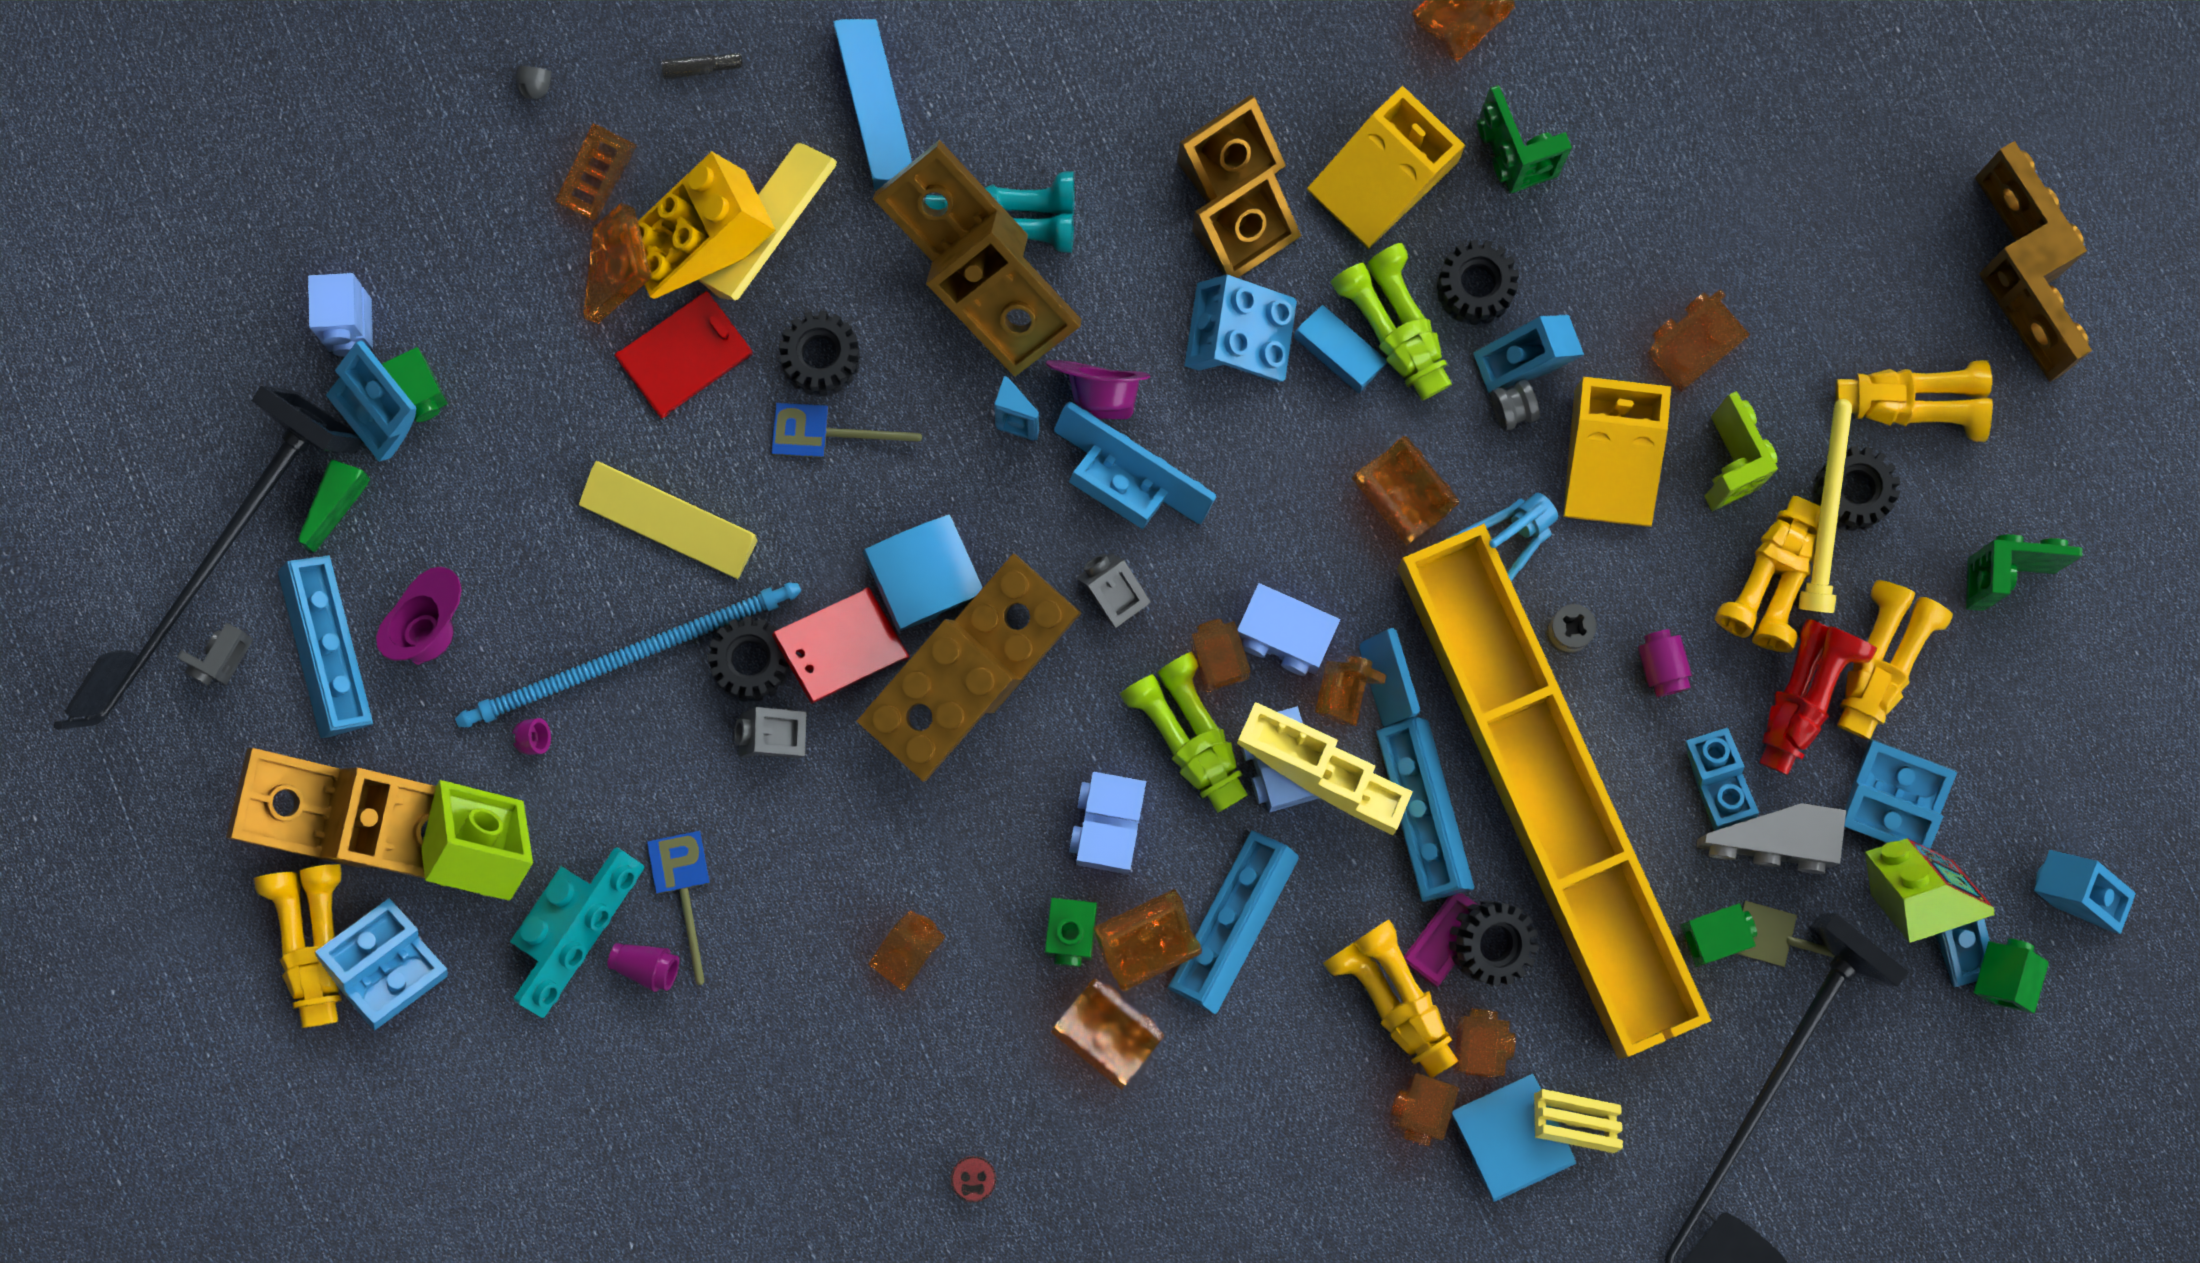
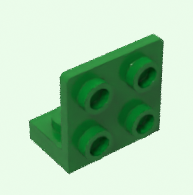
M1500 86L1490 87L1476 123L1483 143H1490L1495 157L1492 162L1498 180L1501 183L1506 182L1511 194L1559 177L1572 149L1566 132L1553 137L1551 133H1543L1530 139L1526 143L1527 146H1524Z
M2007 534L1996 536V540L1984 545L1983 548L1968 557L1966 610L1984 611L2010 595L2016 586L2017 571L2048 574L2059 572L2082 557V547L2068 546L2067 540L2058 538L2043 539L2039 544L2024 542V537L2020 535Z

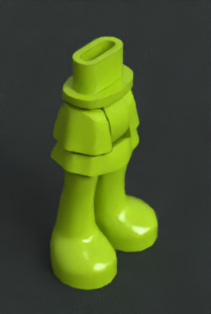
M1397 243L1379 252L1369 260L1366 266L1363 262L1351 266L1335 276L1330 282L1339 295L1351 299L1358 306L1372 326L1380 342L1379 348L1388 355L1386 361L1403 378H1406L1405 384L1407 387L1414 386L1423 401L1447 389L1452 383L1444 370L1448 365L1444 359L1439 361L1442 358L1438 334L1432 332L1430 320L1423 316L1404 283L1401 271L1408 260V253L1403 243ZM1370 274L1383 290L1402 323L1397 329L1372 286Z
M1191 651L1161 668L1157 675L1164 687L1173 696L1194 730L1196 736L1189 740L1171 711L1154 674L1137 681L1119 695L1128 707L1141 709L1149 716L1172 752V760L1181 767L1179 773L1195 788L1201 790L1200 796L1202 799L1208 796L1215 810L1219 813L1245 798L1248 794L1238 779L1242 776L1241 771H1234L1237 766L1231 742H1226L1224 730L1217 727L1195 690L1193 677L1198 669V663Z

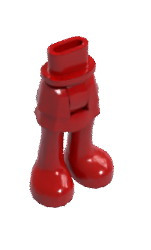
M1806 619L1800 631V645L1789 683L1784 692H1776L1775 705L1771 706L1769 712L1767 732L1764 733L1762 743L1767 746L1759 763L1788 775L1795 759L1803 760L1805 756L1798 750H1805L1809 747L1821 731L1820 726L1829 717L1827 713L1836 682L1844 667L1850 662L1869 663L1873 659L1877 648L1843 630L1832 626L1828 627L1815 620ZM1815 670H1816V673H1815L1813 682H1812L1811 687H1810V689H1809V691H1808V693H1807L1809 684H1810L1811 679H1812V677H1813V674H1814V672H1815Z

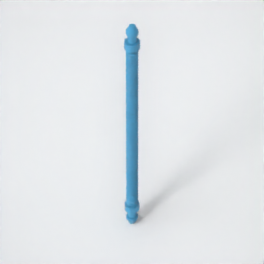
M789 582L785 583L784 587L774 591L769 587L760 591L761 594H758V597L753 596L752 599L748 598L747 601L742 600V603L737 602L736 606L732 604L731 608L727 606L726 610L722 608L721 612L717 610L715 614L712 612L710 616L699 617V620L689 621L688 625L684 623L683 627L679 625L678 629L674 627L673 631L669 629L667 633L665 631L662 632V635L651 636V639L646 638V641L636 642L635 646L631 644L630 648L626 646L624 650L622 648L619 649V652L616 650L614 654L608 653V656L603 655V658L593 659L592 663L588 661L587 664H581V667L577 665L576 669L574 667L571 668V671L567 669L565 673L560 672V675L550 676L549 680L548 678H545L544 681L539 680L538 683L534 682L533 686L529 684L528 688L524 686L522 690L517 689V692L507 693L506 697L501 695V698L496 697L495 701L489 698L478 702L479 707L470 711L463 710L455 718L458 727L466 728L472 727L473 723L483 719L488 723L497 719L500 713L510 712V709L515 710L516 706L520 708L521 704L525 706L526 702L530 704L532 700L534 702L537 701V698L542 699L543 696L547 697L548 694L553 695V692L558 693L559 689L561 691L564 690V687L568 689L569 685L573 687L575 683L577 685L580 684V681L585 682L586 679L590 680L591 677L596 678V675L601 676L602 672L606 674L607 670L611 672L612 668L616 670L618 666L621 668L623 664L628 665V662L639 661V658L649 657L650 653L652 655L655 654V651L659 653L660 649L664 651L666 647L669 649L671 645L676 646V643L687 642V639L692 640L693 636L697 638L698 634L702 636L703 632L707 634L709 630L712 632L714 628L717 630L719 626L729 625L731 620L736 619L740 621V618L744 619L746 615L750 617L751 613L755 615L757 611L760 613L762 609L764 611L768 609L769 612L779 608L777 603L790 599V601L795 599L800 594L801 589L798 583Z

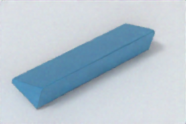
M877 20L833 21L835 34L874 190H878L908 166L912 159Z
M330 555L287 561L279 569L278 576L320 738H328L371 726L373 721Z
M1413 717L1377 730L1376 734L1389 781L1413 791L1400 823L1422 902L1474 890L1472 876L1428 720Z
M1251 830L1167 989L1213 1014L1219 1011L1299 859V856L1291 848Z

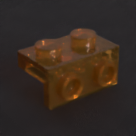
M1407 436L1399 438L1386 452L1359 469L1352 477V480L1407 546L1441 523L1460 503L1450 486L1442 480L1424 458L1422 452L1414 446Z
M1175 889L1152 898L1144 904L1093 927L1103 961L1119 988L1123 991L1202 953L1201 945L1190 929L1183 900Z
M1096 978L1088 984L1083 993L1051 1031L1052 1034L1120 1090L1124 1088L1164 1038V1034L1157 1029L1156 1024L1151 1018L1135 1011L1122 1000L1120 994L1113 987L1102 984Z

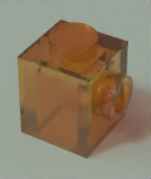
M1215 619L1197 626L1198 632L1191 635L1190 645L1198 663V670L1205 691L1209 692L1248 680L1251 670L1235 621L1223 624L1222 619Z
M1471 1009L1470 1016L1459 1018L1455 1056L1458 1062L1454 1064L1453 1073L1491 1078L1504 1077L1506 1059L1513 1060L1516 1044L1515 1033L1509 1032L1510 1021L1498 1020V1012L1482 1009Z
M1418 1073L1410 1075L1406 1091L1398 1089L1391 1109V1115L1397 1117L1395 1128L1405 1131L1403 1139L1426 1147L1430 1146L1431 1140L1443 1141L1460 1087Z

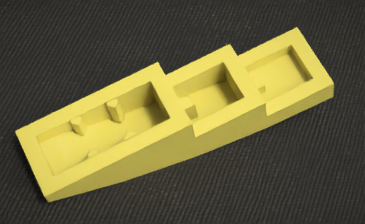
M1254 703L1237 741L1238 745L1310 793L1392 836L1394 835L1413 791L1374 774L1375 765L1336 748L1337 739L1259 703Z

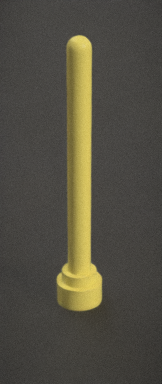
M1840 399L1834 405L1811 583H1806L1805 591L1800 592L1798 609L1834 613L1837 595L1832 594L1833 586L1829 585L1852 413V404L1846 399Z

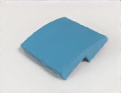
M361 340L353 345L335 369L339 378L326 396L380 462L390 459L397 451L412 426L417 408Z
M950 514L894 535L866 548L862 552L898 632L936 619L942 612L970 603L983 588Z
M1870 739L1845 807L1844 827L1886 843L1908 838L1931 849L1944 817L1941 811L1957 772L1927 759Z
M390 898L315 951L316 957L332 980L374 1031L448 976L447 968L418 937V929Z
M1534 1074L1451 1111L1452 1120L1472 1156L1473 1165L1493 1202L1576 1164L1569 1144L1535 1138L1534 1094L1540 1091L1541 1087ZM1546 1120V1125L1560 1127L1558 1122Z

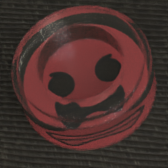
M969 1156L961 1159L954 1166L950 1180L953 1191L960 1199L975 1203L987 1199L993 1193L997 1177L990 1162L979 1156Z

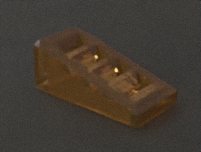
M593 123L555 201L596 221L629 163L637 144ZM603 142L617 149L615 157L598 150L597 148L600 143ZM592 157L610 165L607 173L589 165ZM584 172L602 181L599 189L580 180ZM575 187L594 196L592 204L571 195Z

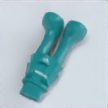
M1074 171L1058 173L1052 186L1045 189L1018 190L998 188L995 184L984 187L1006 211L1059 214L1046 219H1013L1028 234V240L1047 242L1056 251L1073 253ZM926 195V204L930 208L941 210L948 206V202L943 195Z

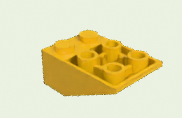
M1402 86L1371 115L1310 184L1307 191L1369 249L1459 162L1465 144Z
M711 151L622 236V239L649 296L656 299L745 259L775 231V228L746 171Z
M1582 377L1574 390L1563 517L1645 527L1652 526L1668 431L1671 386Z

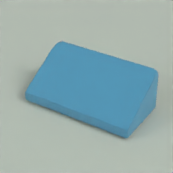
M1324 305L1308 317L1296 329L1294 338L1358 394L1388 363L1381 354Z
M1004 376L994 404L995 427L1032 441L1037 440L1039 436V412L1007 376Z
M1390 628L1363 641L1359 649L1382 725L1388 727L1417 717L1421 710L1397 631L1394 628Z

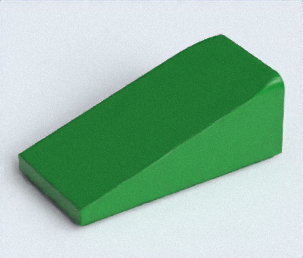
M335 460L329 461L298 538L299 542L308 551L316 552L366 488L370 478L363 470Z

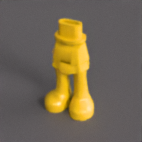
M1979 360L1970 362L1964 370L1952 372L1912 373L1908 369L1898 372L1887 369L1869 375L1857 373L1855 379L1836 380L1835 403L1840 399H1846L1852 404L1851 414H1855V419H1862L1865 415V418L1889 426L1893 422L1905 427L1908 423L1923 422L1959 424L1964 427L1968 439L1975 442H1986L1990 434L1993 411L1992 399L1987 398L1992 389L1991 368L1988 361ZM1917 393L1963 394L1972 399L1919 401L1915 400V395Z
M1792 496L1787 509L1778 513L1777 521L1761 537L1762 545L1755 551L1756 560L1741 594L1735 602L1723 603L1716 613L1715 621L1722 628L1741 638L1748 637L1756 624L1757 611L1774 573L1781 576L1779 584L1763 619L1757 626L1752 642L1757 646L1777 652H1793L1798 636L1796 631L1788 625V619L1795 598L1805 578L1811 575V564L1814 562L1821 506L1804 498Z
M1883 580L1875 581L1870 595L1872 600L1879 606V612L1867 642L1875 646L1877 651L1869 663H1854L1853 670L1848 671L1846 699H1843L1840 704L1844 711L1837 724L1839 728L1865 740L1871 739L1877 724L1883 725L1886 715L1903 698L1901 692L1910 683L1909 675L1928 637L1933 631L1946 629L1953 617V613L1940 603L1927 597L1917 598L1911 611L1910 622L1891 663L1883 661L1894 634L1916 595L1914 591L1906 587Z
M340 864L309 867L299 871L310 910L314 946L306 947L303 933L299 873L282 872L254 878L257 894L272 900L278 913L282 942V958L279 960L285 970L282 978L292 998L300 999L297 1002H293L292 1005L293 1009L299 1008L302 1028L338 1022L336 1002L342 1001L341 995L337 993L339 988L316 957L315 951L335 938L332 898L333 891L341 882L342 872Z
M1390 920L1385 921L1323 962L1328 972L1333 976L1353 974L1359 979L1370 995L1382 1019L1381 1025L1391 1033V1038L1409 1055L1417 1053L1411 1061L1414 1065L1420 1062L1430 1079L1458 1062V1059L1448 1046L1452 1039L1449 1033L1445 1031L1437 1006L1432 1004L1430 991L1423 993L1415 982L1398 946L1397 932ZM1376 960H1378L1393 982L1403 1001L1402 1003L1395 996Z

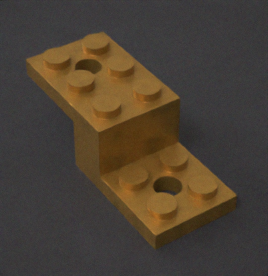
M940 140L875 192L873 200L932 261L926 285L1014 377L1080 328L1082 319L1023 257L1028 234ZM929 193H939L946 198L948 206L941 210L932 209L925 203L924 196ZM1014 309H1021L1029 314L1031 321L1026 325H1015L1009 321L1007 313Z
M2013 141L2001 148L1975 177L2016 240L2005 247L1979 275L2049 382L2065 374L2092 351L2088 345L2089 340L2085 330L2080 324L2072 321L2064 308L2062 295L2054 286L2048 284L2060 277L2087 252V249L2084 246V239L2080 230L2074 224L2069 223L2059 209V200L2054 191L2049 187H2045L2036 174L2035 164L2030 155L2020 150L2016 142Z
M1013 553L955 620L945 619L858 718L857 722L922 781H927L984 714L995 713L1081 615V612L1019 556ZM1015 604L1025 605L1030 612L1029 623L1020 630L1010 627L1006 618L1009 608ZM919 704L926 705L932 712V722L925 730L915 729L909 719L912 708Z
M247 748L226 838L349 866L375 867L425 879L421 851L423 844L421 828L428 821L436 786L358 767L340 769L256 748ZM281 790L288 791L294 799L293 810L286 816L279 815L273 807V798Z

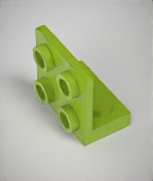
M1737 391L1727 395L1711 416L1734 461L1721 469L1722 474L1712 479L1714 485L1704 496L1712 512L1759 490L1778 470L1776 466L1778 459L1774 447L1769 440H1763L1755 426L1757 418L1752 406L1747 400L1742 401Z

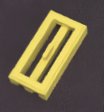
M1541 1089L1534 1094L1535 1138L1610 1153H1616L1623 1149V1141L1617 1139V1134L1622 1132V1122H1617V1116L1621 1114V1105ZM1546 1106L1554 1107V1108H1559V1109H1564V1110H1569V1111H1574V1112H1579V1113H1584V1114H1589V1115H1594V1116H1599V1117H1603L1604 1119H1602V1118H1597V1117H1592V1116H1587V1115H1582V1114H1578V1113H1573V1112H1568V1111H1563V1110H1558V1109H1553V1108H1548V1107H1546ZM1546 1120L1561 1122L1578 1128L1586 1127L1604 1131V1136L1546 1125Z

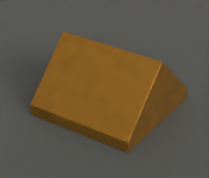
M1249 95L1179 143L1177 163L1207 204L1266 165L1272 168L1274 174L1286 166L1261 109L1252 95Z
M1268 165L1195 211L1192 228L1193 233L1223 275L1228 274L1239 278L1302 236L1273 170Z

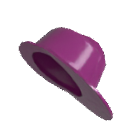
M1064 360L1046 361V366L1051 369L1069 374L1075 403L1099 419H1128L1132 417L1139 380L1150 378V374L1145 372L1113 371Z
M445 567L430 568L418 575L409 585L395 607L379 625L376 642L378 650L384 657L393 661L409 659L413 663L420 665L423 662L439 657L446 651L453 638L454 631L451 619L460 603L462 591L460 579L453 570Z

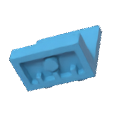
M1228 274L1197 283L1184 366L1200 371L1226 365L1274 382L1284 381L1296 311V299Z

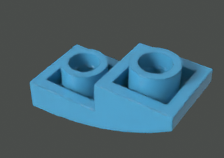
M1728 727L1686 740L1685 746L1693 774L1714 831L1757 818L1759 811L1743 776L1745 766Z

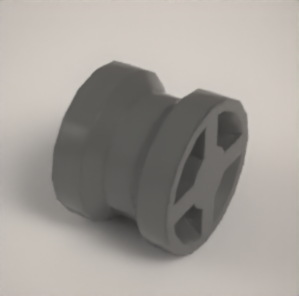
M1526 379L1517 381L1513 388L1507 390L1497 388L1490 392L1492 407L1503 431L1513 430L1516 424L1522 421L1528 423L1539 421L1540 411L1538 402L1530 383Z
M1570 604L1563 606L1551 618L1547 626V636L1550 644L1556 650L1562 653L1573 654L1581 651L1593 639L1597 623L1594 615L1588 608L1579 604Z

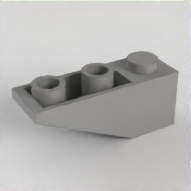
M1801 803L1707 833L1697 839L1696 848L1708 849L1709 857L1736 860V854L1754 857L1753 863L1761 866L1780 867L1781 861L1797 863L1798 871L1825 874L1826 868H1832L1840 864L1846 810Z

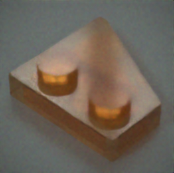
M620 203L593 227L583 315L584 319L595 323L602 321L652 278L635 208Z

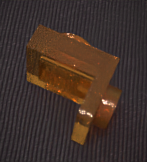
M1347 656L1345 662L1327 661L1315 713L1342 725L1356 726L1366 683L1385 684L1387 675L1373 669V662L1361 657Z
M909 911L894 925L868 965L904 992L946 937L937 929L932 920L923 915H918L914 911Z

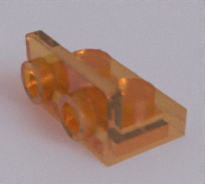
M1425 0L1412 12L1416 25L1446 44L1449 56L1455 61H1459L1468 51L1473 50L1493 27L1507 18L1510 11L1515 7L1514 0Z
M1721 289L1711 297L1705 292L1702 293L1685 308L1688 313L1685 318L1678 323L1670 319L1652 335L1656 341L1647 353L1681 392L1750 336L1748 331L1722 303L1726 294Z

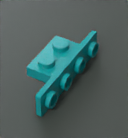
M616 847L590 884L562 866L558 869L510 941V943L538 961L514 996L516 1003L541 1018L547 1015L577 968L583 963L586 955L604 928L609 924L612 916L628 892L634 887L638 877L644 870L643 864Z

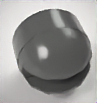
M518 66L515 79L517 90L526 99L542 98L550 87L552 72L537 67Z

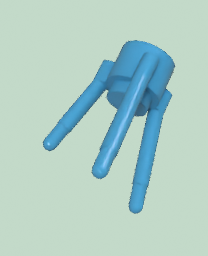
M1535 493L1526 501L1519 498L1508 508L1446 539L1482 524L1489 528L1512 517V524L1489 542L1491 548H1496L1517 532L1525 538L1533 536L1532 540L1507 572L1512 581L1539 545L1552 535L1549 526L1558 520V512L1545 495Z

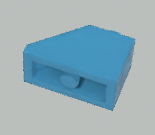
M1569 315L1539 316L1473 353L1488 393L1497 388H1508L1523 379L1528 381L1549 374L1584 355Z
M2049 850L2045 863L2041 865L2037 872L2034 892L2053 907L2117 934L2122 932L2136 895L2132 889L2100 862Z

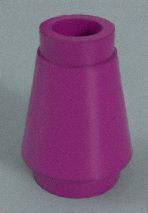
M615 943L608 957V968L615 970L617 973L653 992H657L659 989L668 991L672 987L678 973L679 957L671 954L669 948Z

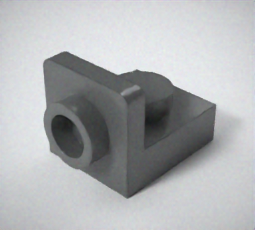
M1113 553L1108 555L1101 554L1085 564V571L1076 578L1080 585L1089 591L1109 624L1115 628L1151 603L1125 560Z
M226 622L222 631H216L208 641L205 650L207 656L204 661L182 650L176 658L188 665L184 673L208 686L212 679H215L227 686L254 639Z
M755 707L741 713L734 728V741L736 745H739V757L749 758L755 755L787 758L804 757L806 712Z

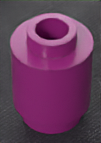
M1670 629L1645 635L1644 640L1646 644L1640 645L1637 648L1648 687L1654 688L1656 698L1691 689L1688 678L1692 677L1681 635L1671 636Z

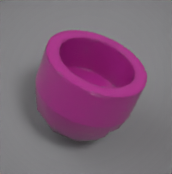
M541 718L526 719L516 724L512 730L516 743H513V746L520 753L528 755L543 754L549 749L551 732L545 720Z

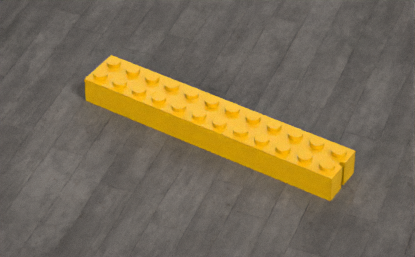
M1482 524L1403 557L1397 570L1616 1056L1620 1060L1662 1043L1666 1039L1676 1037L1711 1021V1018L1496 548H1491L1489 545L1490 540H1492L1485 524Z

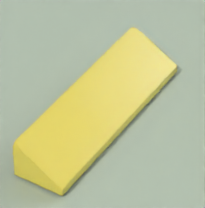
M795 144L758 194L775 231L745 259L699 279V281L719 298L738 300L836 167L837 161L805 144Z
M595 461L579 502L580 507L737 580L758 541L754 533L599 461Z

